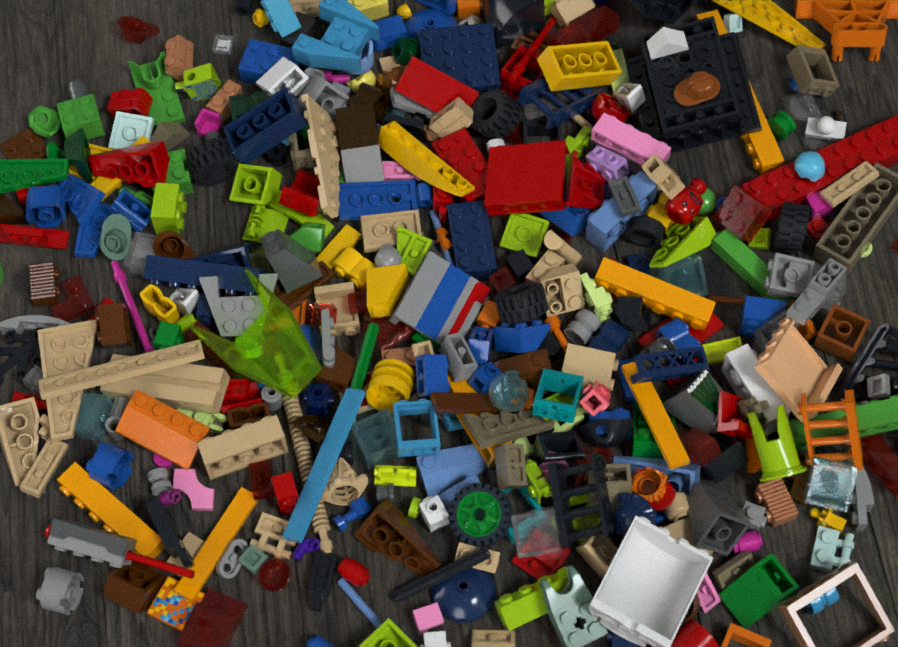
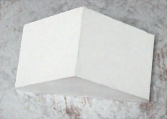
M662 27L646 42L651 60L689 50L684 32Z
M625 82L612 94L613 98L618 100L619 103L632 113L646 100L642 86L635 83Z
M177 288L169 297L181 314L185 315L187 313L189 315L197 311L199 293L196 289Z

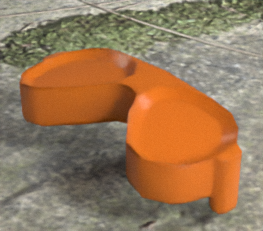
M438 227L436 233L439 238L436 240V243H440L443 248L442 251L445 252L451 248L452 243L445 237L448 231Z

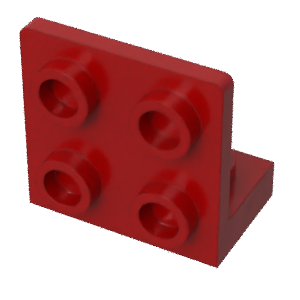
M720 391L718 400V432L741 440L754 439L750 423L744 421L736 403L744 398Z

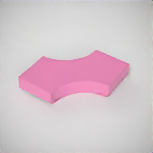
M174 469L173 490L185 494L190 499L192 511H213L215 490L203 486L197 480L195 469Z

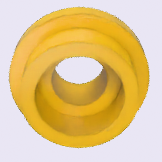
M256 9L253 14V22L259 28L268 24V17L265 10Z

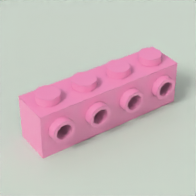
M603 113L592 129L591 140L640 166L655 153L665 162L670 158L671 147L666 143L652 138L647 133L638 131L630 124L619 121L615 116Z

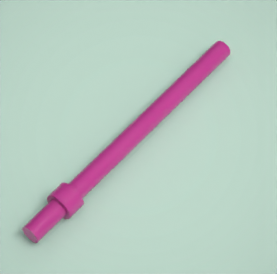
M117 260L112 261L113 277L115 282L119 284L144 350L147 353L151 352L153 348L128 288L125 272L121 270Z

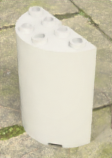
M635 516L589 606V610L593 616L601 618L599 622L604 627L634 644L646 647L647 644L652 647H670L713 557L709 556L706 550L689 545L690 543L684 538L678 537L676 540L670 537V532L667 529L656 527L651 524L649 519Z

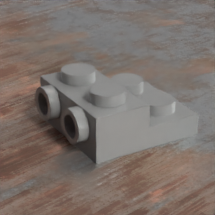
M775 253L773 259H769L767 264V271H770V276H766L764 282L767 295L784 299L787 296L798 298L813 278L815 261Z

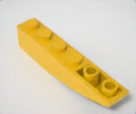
M393 121L381 127L378 136L380 148L408 171L427 183L459 197L475 190L471 183L397 122Z

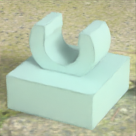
M736 13L724 15L722 21L728 33L742 31V16Z

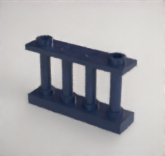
M545 77L522 87L517 103L520 106L528 103H533L549 117L546 128L549 130L590 109L596 96L604 92V90L601 88L591 93L587 88H577L576 90L584 96L581 99L569 90H559L562 95L572 102L566 105L552 93L553 91L550 90ZM546 97L559 109L553 111L539 98Z

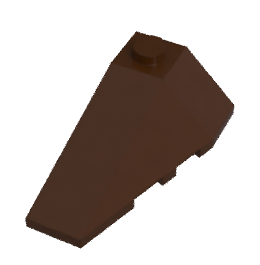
M547 348L493 362L504 374L500 382L502 385L496 392L512 393L514 386L524 385L534 389L535 397L543 368L551 370ZM545 390L544 395L555 392Z
M387 498L354 533V536L368 549L374 552L378 551L386 555L388 559L396 560L404 564L406 568L422 576L434 572L442 564L404 514Z

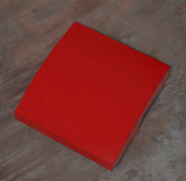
M535 527L526 543L522 544L511 562L536 579H539L543 576H551L557 573L572 551L561 548L558 541Z

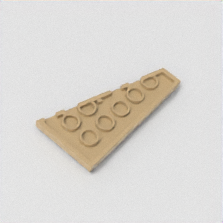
M307 93L301 96V100L306 104L307 111H304V116L310 125L307 133L313 159L316 158L317 163L314 171L320 181V185L317 186L321 209L331 218L339 216L340 141L337 121H334L328 112L323 110Z
M96 319L37 330L43 379L89 368L99 323H96ZM84 390L46 399L52 442L74 438Z

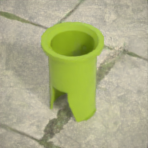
M785 404L777 406V431L779 434L777 439L768 441L766 432L755 412L746 414L763 472L761 478H759L760 482L807 471V467H803L799 461Z

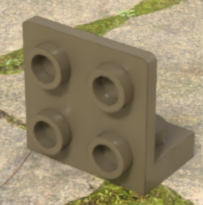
M297 132L289 136L294 171H298L301 168L315 174L314 167H317L316 158H312L310 148L300 150Z

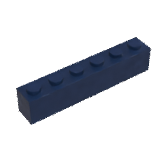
M146 255L143 278L150 279L152 284L162 285V281L169 282L168 286L180 287L181 284H187V288L199 290V286H202L199 277L219 276V289H225V293L237 295V291L244 292L243 296H256V293L260 294L259 274H265L266 270Z

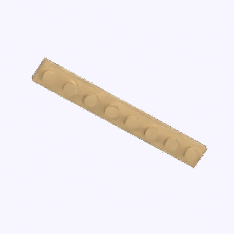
M201 340L38 380L41 398L45 400L205 359Z

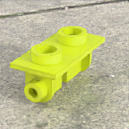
M376 465L374 469V485L393 483L394 486L416 487L417 467Z

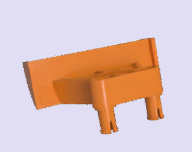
M795 0V19H815L832 34V61L837 62V57L838 62L843 60L844 47H870L868 60L874 62V57H876L875 61L877 62L880 60L881 47L885 45L888 26L885 24L886 19H898V0Z

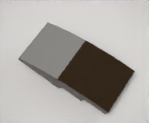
M373 103L335 109L345 182L384 181Z

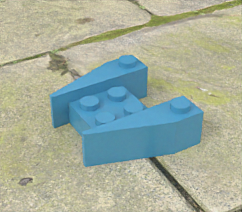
M321 0L319 3L320 19L331 24L320 41L300 33L292 46L294 60L309 67L361 72V59L359 55L369 38L380 41L379 26L347 0Z

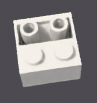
M282 57L256 81V84L269 97L284 87H287L295 96H298L309 84V77L296 64Z

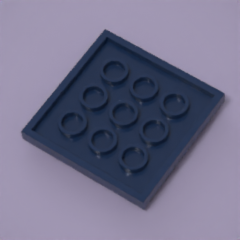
M491 23L418 29L422 61L477 91L501 89L494 32Z

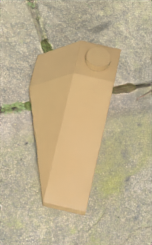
M34 397L0 405V443L15 487L21 485L38 457L40 416Z

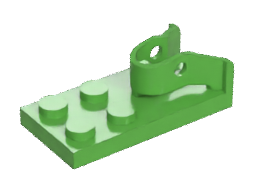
M161 52L157 61L138 65L128 61L136 89L139 87L144 88L153 98L147 116L155 119L152 131L156 130L160 122H186L172 76L165 73L164 60L166 56L164 52Z

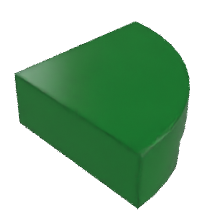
M52 141L48 142L46 146L47 159H62L61 149Z

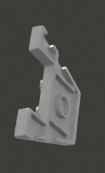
M279 273L259 274L260 295L220 297L219 276L199 277L221 337L263 335Z

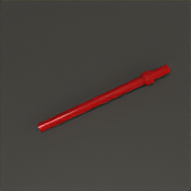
M550 17L520 62L514 65L512 73L508 77L509 82L514 83L518 76L523 74L525 66L556 23L555 17Z

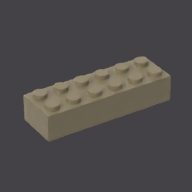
M877 162L873 167L879 171V176L851 196L820 238L813 253V258L824 264L831 258L847 267L845 276H848L898 206V174Z

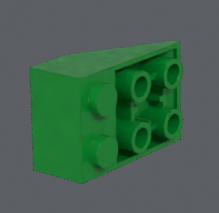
M633 402L632 457L664 458L638 403ZM667 412L675 428V416Z
M771 553L746 571L718 596L741 627L747 629L776 609L780 604L793 597L797 593L799 586L774 554Z

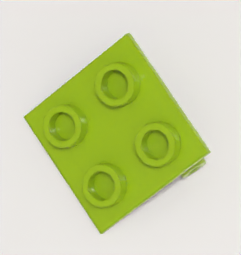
M254 205L242 240L262 243L261 237L265 236L268 232L279 229L284 233L289 217L277 210L267 209L262 205Z

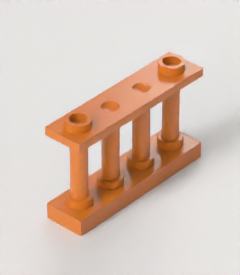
M845 390V399H841V401L807 404L806 393L801 394V402L797 403L798 415L803 416L808 453H805L806 465L811 466V473H816V462L845 460L853 462L854 471L863 470V454L854 390ZM842 410L847 415L841 419L810 421L809 412ZM835 427L849 429V433H846V435L812 437L811 430ZM851 445V449L848 452L815 454L814 446Z

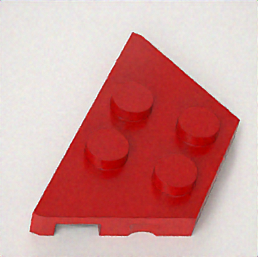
M573 150L569 156L564 205L599 210L604 199L605 178L595 171L588 162L583 164L577 158L579 153Z

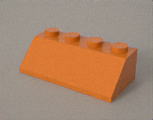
M137 389L127 404L115 432L174 464L189 470L200 452L197 443L209 437L210 428Z

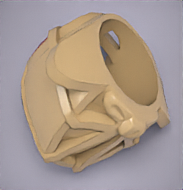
M340 457L335 464L321 500L335 505L351 504L360 497L368 484L367 475L362 474L358 476L351 465ZM344 487V490H337L336 488Z

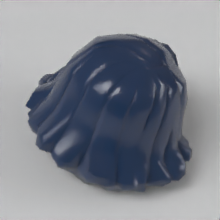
M623 492L620 497L616 498L615 503L617 505L612 513L613 521L617 526L616 534L625 537L635 516L645 517L651 521V524L655 525L656 513L653 512V507L644 497L636 493Z

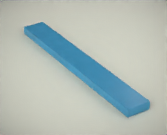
M346 388L282 538L286 541L302 543L366 394L363 390Z

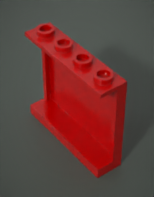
M565 140L490 147L484 206L488 215L497 216L565 210L566 206L564 205L565 200L563 198L566 154H569Z

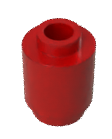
M345 558L338 568L341 577L357 588L361 585L365 586L371 577L369 575L370 570L353 558Z

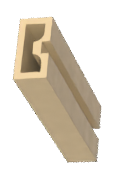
M112 354L109 362L132 356ZM186 363L100 385V391L107 399L115 400L119 396L131 399L138 389L172 408L219 414L230 376L224 368Z

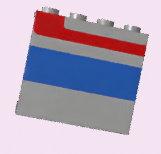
M430 251L422 260L389 321L395 325L402 321L439 345H442L446 335L461 332L464 338L467 339L473 330L471 328L472 323L477 321L481 313L479 311L481 306L484 307L486 301L490 298L488 293L491 288Z

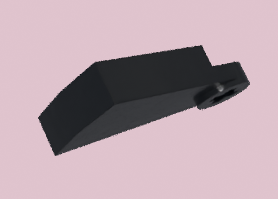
M158 497L145 503L167 552L174 559L180 557L185 568L189 569L195 566L193 558L185 547L167 506Z

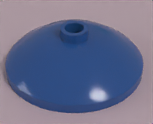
M424 9L409 17L404 26L407 31V38H417L419 42L418 29L457 26V23L452 16L439 10Z

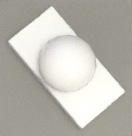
M823 116L819 119L808 117L805 137L840 141L845 137L847 122L834 121L829 116Z

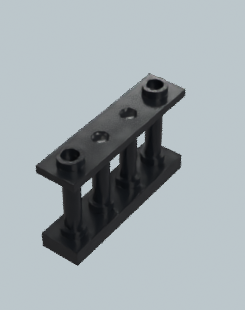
M592 453L590 454L591 462L568 468L556 462L547 464L561 548H576L578 539L600 534L604 535V539H616L617 526L612 517L604 471L606 463L602 455ZM593 471L594 483L570 489L567 487V476ZM596 492L598 504L571 509L569 501L571 497ZM600 513L601 526L577 531L574 529V518Z

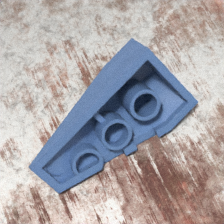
M474 444L440 450L439 454L416 457V467L427 497L440 495L461 481L489 469Z
M614 456L613 464L630 463L631 475L635 471L647 467L662 471L668 476L666 480L676 492H683L687 497L696 484L700 482V462L690 461L688 465L670 470L664 458Z

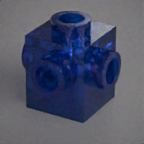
M320 382L309 385V391H305L304 403H307L308 414L329 415L330 405L334 404V393H331L330 385Z

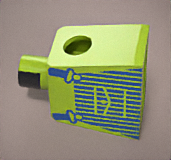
M211 63L185 70L183 72L184 81L175 83L176 92H187L191 100L212 99L222 87L221 81Z

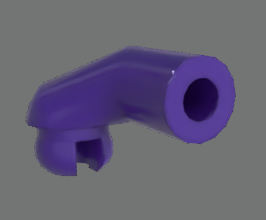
M316 538L303 539L302 543H298L291 558L300 562L305 553L314 552L320 548V541Z

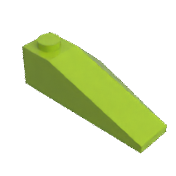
M695 217L687 225L674 223L666 232L668 237L662 240V248L656 251L649 266L651 268L667 267L710 246L716 236V232L708 217Z

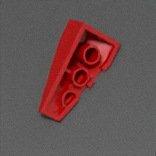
M164 141L149 142L88 156L94 175L111 179L119 178L126 180L127 183L135 182L142 184L143 187L147 188L156 187V183H166L169 156Z

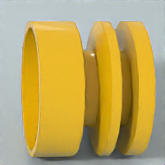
M383 359L377 362L366 391L368 403L379 411L387 408L388 413L391 414L393 403L401 400L409 401L415 382L413 369L408 364L396 359Z

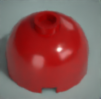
M603 92L596 96L591 106L595 124L603 113L615 116L621 122H624L630 113L624 105L620 107L617 104L618 100Z

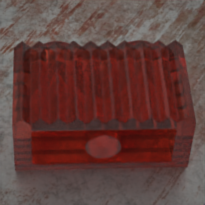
M696 427L679 437L691 464L696 463L704 467L708 465V462L711 463L712 460L722 455L716 439L702 432V430L696 429Z

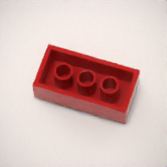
M463 128L431 143V151L475 187L474 191L462 197L457 196L460 202L485 200L488 163L467 130Z

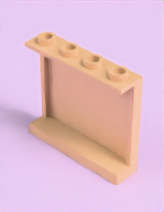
M787 316L779 322V328L772 334L773 338L765 345L766 349L759 355V361L754 368L798 420L803 423V416L798 415L797 403L801 402V394L806 393L807 404L824 403L843 368L839 363L828 367L794 327L796 321ZM809 412V418L816 417L819 412Z

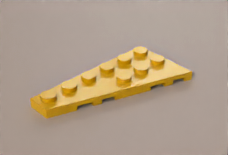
M712 0L795 46L801 45L824 49L827 45L772 0Z

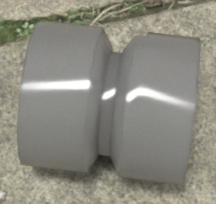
M582 308L575 315L574 321H571L564 329L565 336L572 343L579 346H585L591 338V334L596 332L601 326L599 318L594 313Z

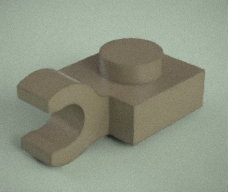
M755 396L736 402L744 421L749 420L746 414L755 412L759 418L763 416L762 410L770 408L767 400L757 402Z

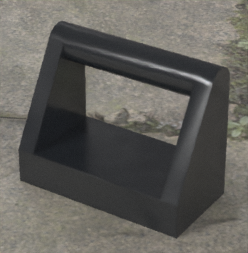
M523 120V144H527V136H557V140L562 141V127L559 125L548 130L546 128L548 120Z
M576 431L537 433L533 449L543 462L585 459V453ZM548 451L564 452V453H550V454H548Z

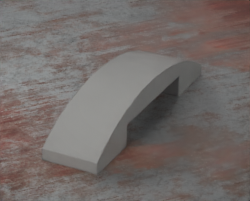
M25 315L0 322V331L2 335H5L8 331L23 334L24 330L46 329L70 323L50 316Z

